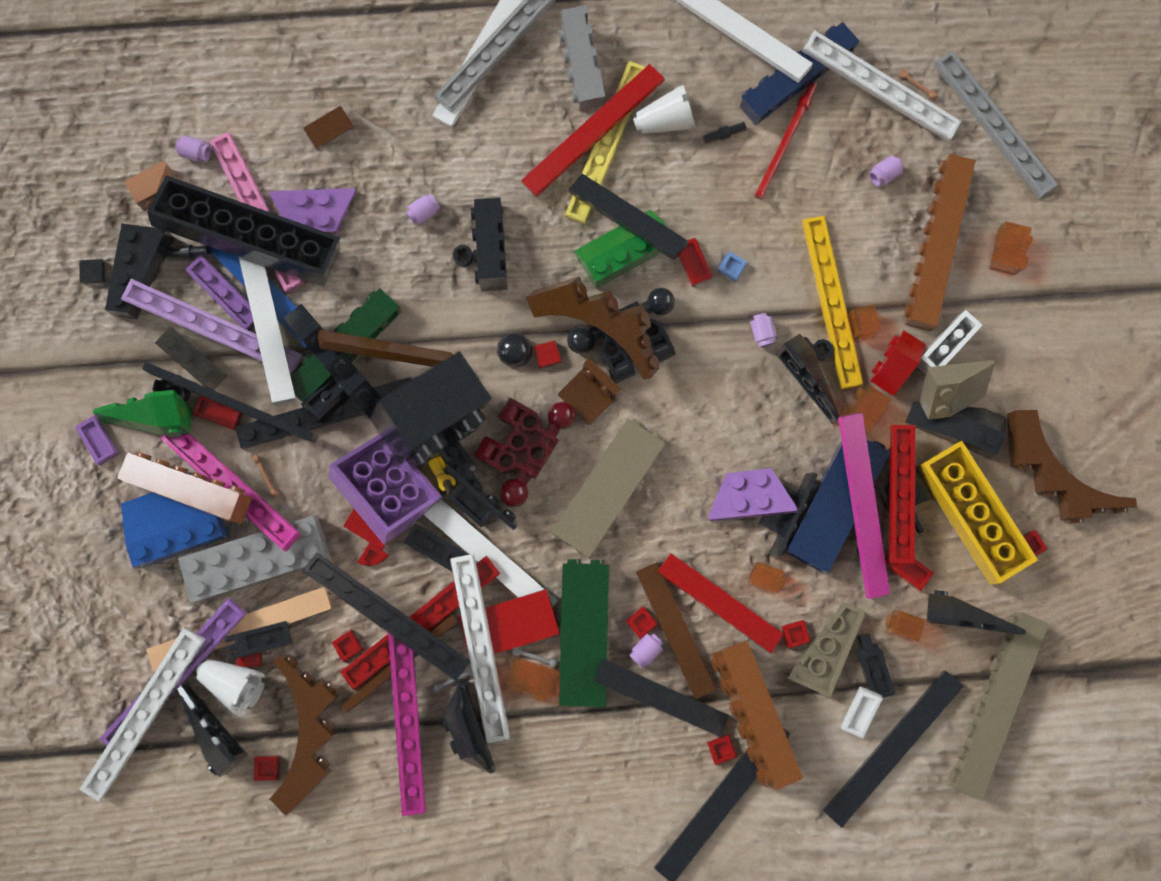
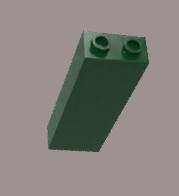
M567 559V564L563 563L559 706L606 707L607 687L593 681L601 660H607L609 565L604 564V560H590V564H581L580 559Z

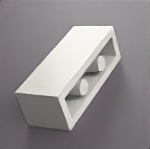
M963 311L923 352L917 368L926 375L927 367L945 366L979 330L982 324L968 311Z

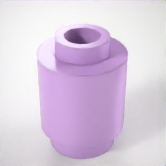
M183 135L176 142L175 149L180 157L197 162H207L211 156V145L207 144L204 140Z
M887 157L872 167V170L869 172L870 180L877 187L886 185L903 173V163L898 157Z
M431 194L423 195L407 206L409 211L406 214L413 224L417 222L421 225L436 215L440 206Z
M766 313L753 316L754 320L750 324L755 342L759 344V347L777 343V333L772 316H767Z
M654 633L651 637L646 634L632 648L633 652L629 656L642 668L646 664L649 666L663 651L660 647L663 642Z

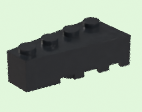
M121 223L105 311L115 317L137 320L142 309L122 301L121 298L130 279L149 287L152 282H155L157 270L161 262H164L166 258L165 250L168 249L169 244L172 245L175 238L170 232L154 227Z

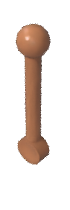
M907 70L900 71V79H906L928 94L931 100H935L938 97L937 92L930 91L910 77Z
M257 454L254 455L253 459L270 489V496L273 498L279 495L278 490L274 489Z

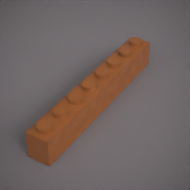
M949 154L939 164L938 173L940 178L939 181H936L933 188V194L936 195L928 209V214H931L923 230V234L926 237L918 251V255H921V258L914 268L913 275L916 276V279L909 289L908 295L911 296V300L904 310V317H906L905 325L927 331H932L938 325L976 160Z

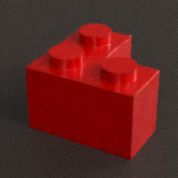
M905 330L899 336L894 335L887 345L889 347L883 354L885 359L882 362L878 360L871 370L874 374L870 382L892 396L895 395L918 366L926 347L924 342Z

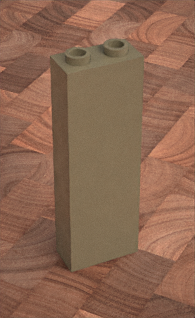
M627 418L551 531V534L588 559L666 444L662 441L663 437L654 431L649 433L643 429L644 425L636 419L631 421Z

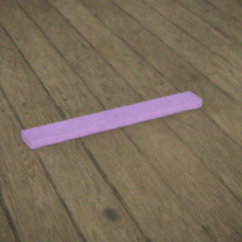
M130 279L121 298L122 301L263 362L255 333ZM283 346L289 372L292 373L296 370L302 354Z

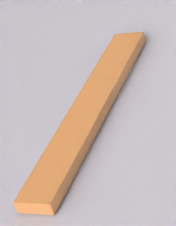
M322 587L248 613L227 636L283 621H288V624L331 610L333 607L328 591ZM176 639L146 649L153 672L157 670ZM223 639L213 651L235 644V641L225 642V639Z

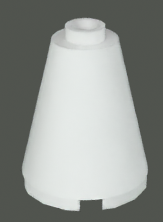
M684 85L675 88L636 112L637 117L633 118L637 131L641 130L642 134L696 128Z
M212 659L200 663L196 671L198 681L237 716L246 714L244 710L247 707L252 708L256 704L265 685L261 682L265 675L258 670Z

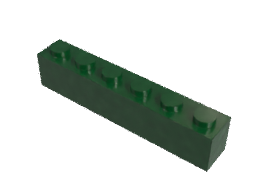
M379 288L377 291L371 292L367 296L366 302L361 307L355 308L350 314V318L345 323L339 324L334 332L376 339L402 313V310L397 303ZM343 352L351 362L359 356ZM312 354L304 359L302 362L303 366L298 371L290 373L294 394L301 402L305 401L332 377L318 358Z

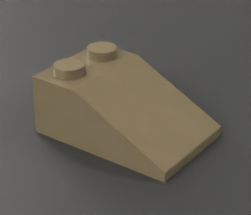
M994 360L927 367L919 399L927 418L951 417L985 397L995 365Z

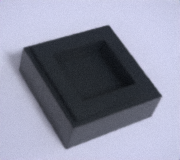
M102 259L79 260V282L82 284L105 283V261Z

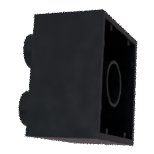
M458 351L379 400L370 420L400 465L412 458L419 468L438 456L441 450L448 445L444 438L448 434H451L456 443L479 429V425L487 420L482 409L492 398L462 353Z

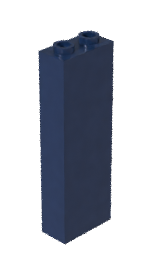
M842 440L803 512L796 531L790 537L788 549L785 552L823 574L829 573L854 524ZM867 440L874 485L890 451L886 450V446L880 442Z

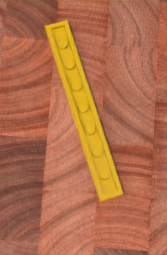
M825 215L803 219L802 226L828 339L833 346L832 356L840 390L861 387L864 385Z

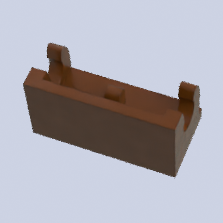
M341 106L303 127L316 150L354 128Z

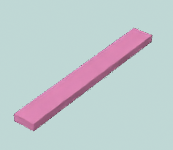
M227 132L210 140L209 142L238 200L270 212L231 134ZM274 269L286 294L306 284L303 279Z

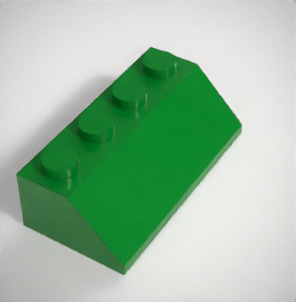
M652 210L644 212L666 226L663 220ZM621 226L574 250L595 289L661 254L660 251Z

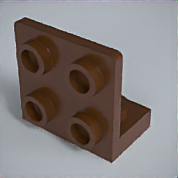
M588 358L583 363L582 370L558 393V396L564 402L573 406L575 412L588 425H591L621 394L622 389Z

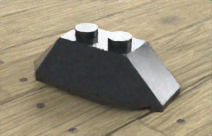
M462 680L457 684L444 712L445 718L442 719L446 732L450 731L453 740L450 741L453 754H458L460 760L491 774L495 772L496 767L486 743L466 681Z

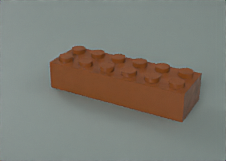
M748 641L735 643L711 653L713 657L711 658L712 666L716 672H719L722 679L720 681L721 689L724 694H728L731 702L728 704L732 715L737 717L740 724L737 726L742 739H746L748 744L747 754L751 762H755L758 769L756 776L761 785L764 784L765 788L779 790L802 780L803 776Z

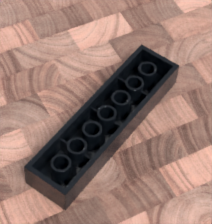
M167 175L147 211L150 224L153 227L325 287L340 252V237Z

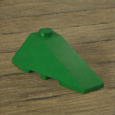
M174 390L150 392L145 394L144 398L140 400L133 397L127 399L126 404L112 403L93 409V413L104 423L177 438L181 437V435L190 434L192 409Z

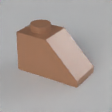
M162 161L124 181L134 201L142 210L149 209L165 176L172 177L173 170L165 161Z

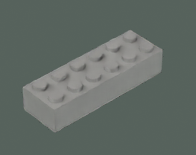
M313 515L290 522L302 535L287 552L283 551L263 532H259L178 558L190 603L205 602L302 571L316 552L332 561L319 517Z

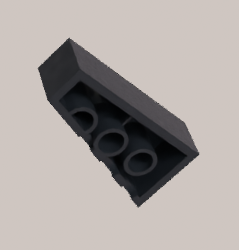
M501 197L474 199V207H470L471 220H475V228H472L473 242H476L477 250H473L474 263H477L478 271H475L476 285L480 284L481 291L507 290Z

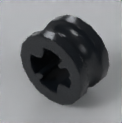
M459 245L453 251V258L458 266L467 267L473 261V253L468 246ZM463 251L467 252L468 258L466 260L463 258V261L459 260L458 254L460 252L463 254Z
M821 339L813 344L812 348L816 353L818 361L828 359L833 353V346L828 340ZM821 345L825 346L824 350L827 351V354L820 355V350L817 349V346L818 348Z

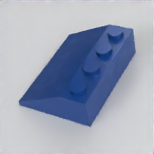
M154 492L121 503L125 545L131 565L134 568H145L230 538L224 518Z

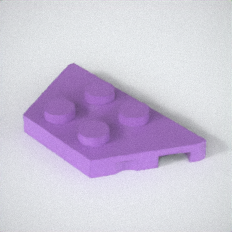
M355 188L270 191V195L282 217L330 234H337L341 226V220L346 216L352 198L356 196Z
M772 468L726 473L708 517L711 522L798 513V508Z

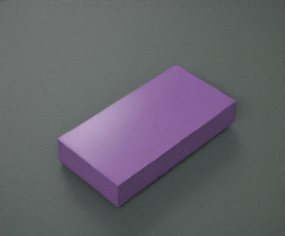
M96 415L75 426L97 465L100 466L120 454Z

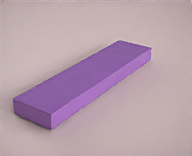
M202 255L185 269L242 328L250 331L254 327L249 302Z

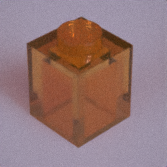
M875 304L853 308L848 313L853 339L861 338V341L871 340L881 330Z
M756 562L747 585L774 594L778 593V590L783 589L786 577H783V570Z
M893 610L892 614L889 613L886 618V632L910 641L919 642L925 619L900 610Z

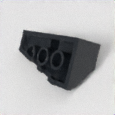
M798 334L784 343L776 353V356L832 424L840 416L816 353L812 348L813 344L807 337Z
M913 402L905 421L909 425H916V428L953 444L962 441L968 450L986 458L998 455L1006 435V417L985 408L966 407L951 417L928 419L920 402Z
M934 590V594L929 593L926 622L1020 635L1026 634V629L956 597L948 596V591Z
M190 685L180 686L177 690L203 757L208 763L209 771L219 777L228 774L248 754Z

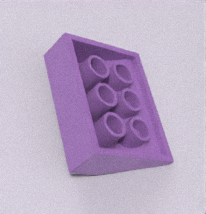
M380 434L334 461L329 467L328 478L384 545L403 533L442 499L439 492L411 460L400 465Z

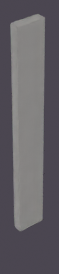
M523 0L434 95V99L451 113L555 0Z
M952 50L933 64L1038 200L1058 186L1057 182Z

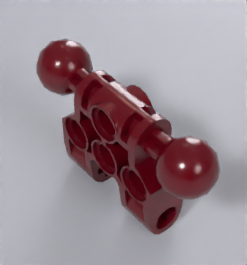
M509 397L497 415V418L515 429L508 436L507 443L502 445L484 436L473 456L504 475L519 470L516 478L506 481L500 489V498L505 505L519 507L527 501L529 496L527 484L530 479H536L559 442V439L556 437L560 430L567 429L574 423L576 412L573 406L567 402H556L549 408L547 413L549 424L543 430L537 412ZM528 419L536 420V425L533 428L525 427V422ZM517 438L524 439V445L520 448L513 446V442ZM536 449H541L544 451V455L540 459H534L532 457L533 452ZM505 457H511L513 460L509 467L501 466V462Z

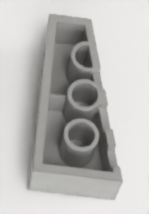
M587 5L561 10V30H558L560 43L565 45V50H563L564 62L569 63L570 70H567L568 81L574 85V90H571L573 103H578L579 111L600 107L605 104V93L600 68H596V65H598L596 47L591 46L593 45V32L591 24H588L589 11Z

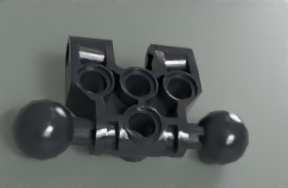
M660 287L650 292L646 302L639 304L636 301L619 309V311L643 305L649 315L654 313L663 316L673 310L675 298L670 290ZM650 318V324L656 329L657 334L655 336L648 335V337L650 338L652 351L660 363L675 356L676 352L662 322ZM579 326L569 332L567 344L571 351L576 354L590 352L595 345V341L602 337L605 341L600 357L611 379L616 384L636 375L627 352L611 336L594 326L589 329ZM612 345L617 349V354L613 356L608 355L605 348Z

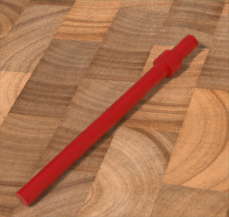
M809 83L804 96L800 97L797 103L798 108L754 195L756 198L763 199L805 111L809 110L812 104L811 99L817 89L815 83Z

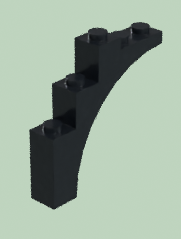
M300 304L285 316L284 319L350 398L371 419L375 407L382 397L343 352L320 348L318 333L319 330L324 329L307 309Z

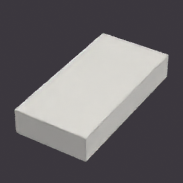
M860 686L841 724V730L863 739L883 700L882 695Z

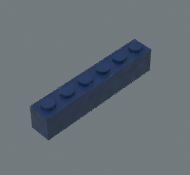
M844 22L838 26H831L824 34L826 38L851 53L855 51L859 43L858 38ZM800 50L797 53L813 64L812 68L799 83L776 69L775 73L770 77L766 75L762 78L757 87L754 89L749 88L742 94L739 107L756 126L808 87L809 83H813L824 75L830 68Z

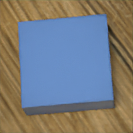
M729 251L717 272L736 282L748 262Z

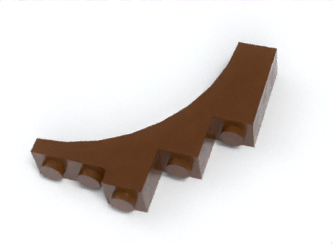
M580 276L536 289L526 297L534 318L548 315L567 316L587 322L611 336L631 357L643 380L652 378L660 369L659 361L650 346V338L645 333L651 324L649 314L645 311L643 305L619 311L618 302L611 290L588 297L586 286L582 283Z
M1014 410L1007 413L1011 467H1019V471L1033 470L1035 493H1044V497L1058 496L1060 520H1069V524L1084 523L1083 519L1092 518V514H1104L1105 510L1113 509L1114 514L1128 513V509L1137 507L1136 498L1118 497L1100 492L1085 485L1070 474L1049 448L1040 427L1038 410Z
M280 654L273 660V663L284 675L293 693L298 712L299 732L297 749L292 765L282 784L269 800L287 816L332 771L329 768L330 763L323 756L320 755L318 757L316 753L336 734L332 730L334 728L333 724L328 719H322L320 716L340 696L336 693L338 689L332 682L321 680L315 685L313 683L315 681L313 676L307 671L302 672L297 667L298 661L292 655Z

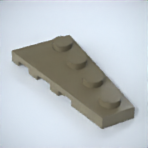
M842 602L786 678L831 698L866 612Z

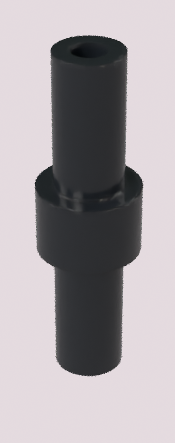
M741 122L729 127L728 125L720 127L718 131L703 135V141L707 144L719 139L722 141L729 139L731 135L745 131L746 124Z
M182 245L181 248L165 250L166 257L168 258L183 257L184 259L194 258L197 255H209L211 252L209 246L194 247L193 245Z

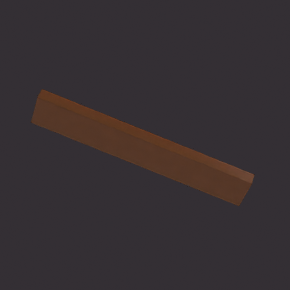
M319 330L318 333L321 349L434 367L453 355L452 352Z
M656 562L637 571L636 574L696 700L715 691L716 688L664 577L657 573L659 566Z
M452 612L429 632L440 638L457 623V617ZM391 663L343 701L341 707L346 713H349L392 677Z

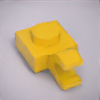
M441 455L428 462L438 480L439 488L443 492L446 491L444 482L450 480L454 487L457 486L456 480L444 472L443 469L446 468V464Z

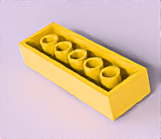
M962 441L951 445L917 466L927 487L989 585L1000 584L1038 561Z

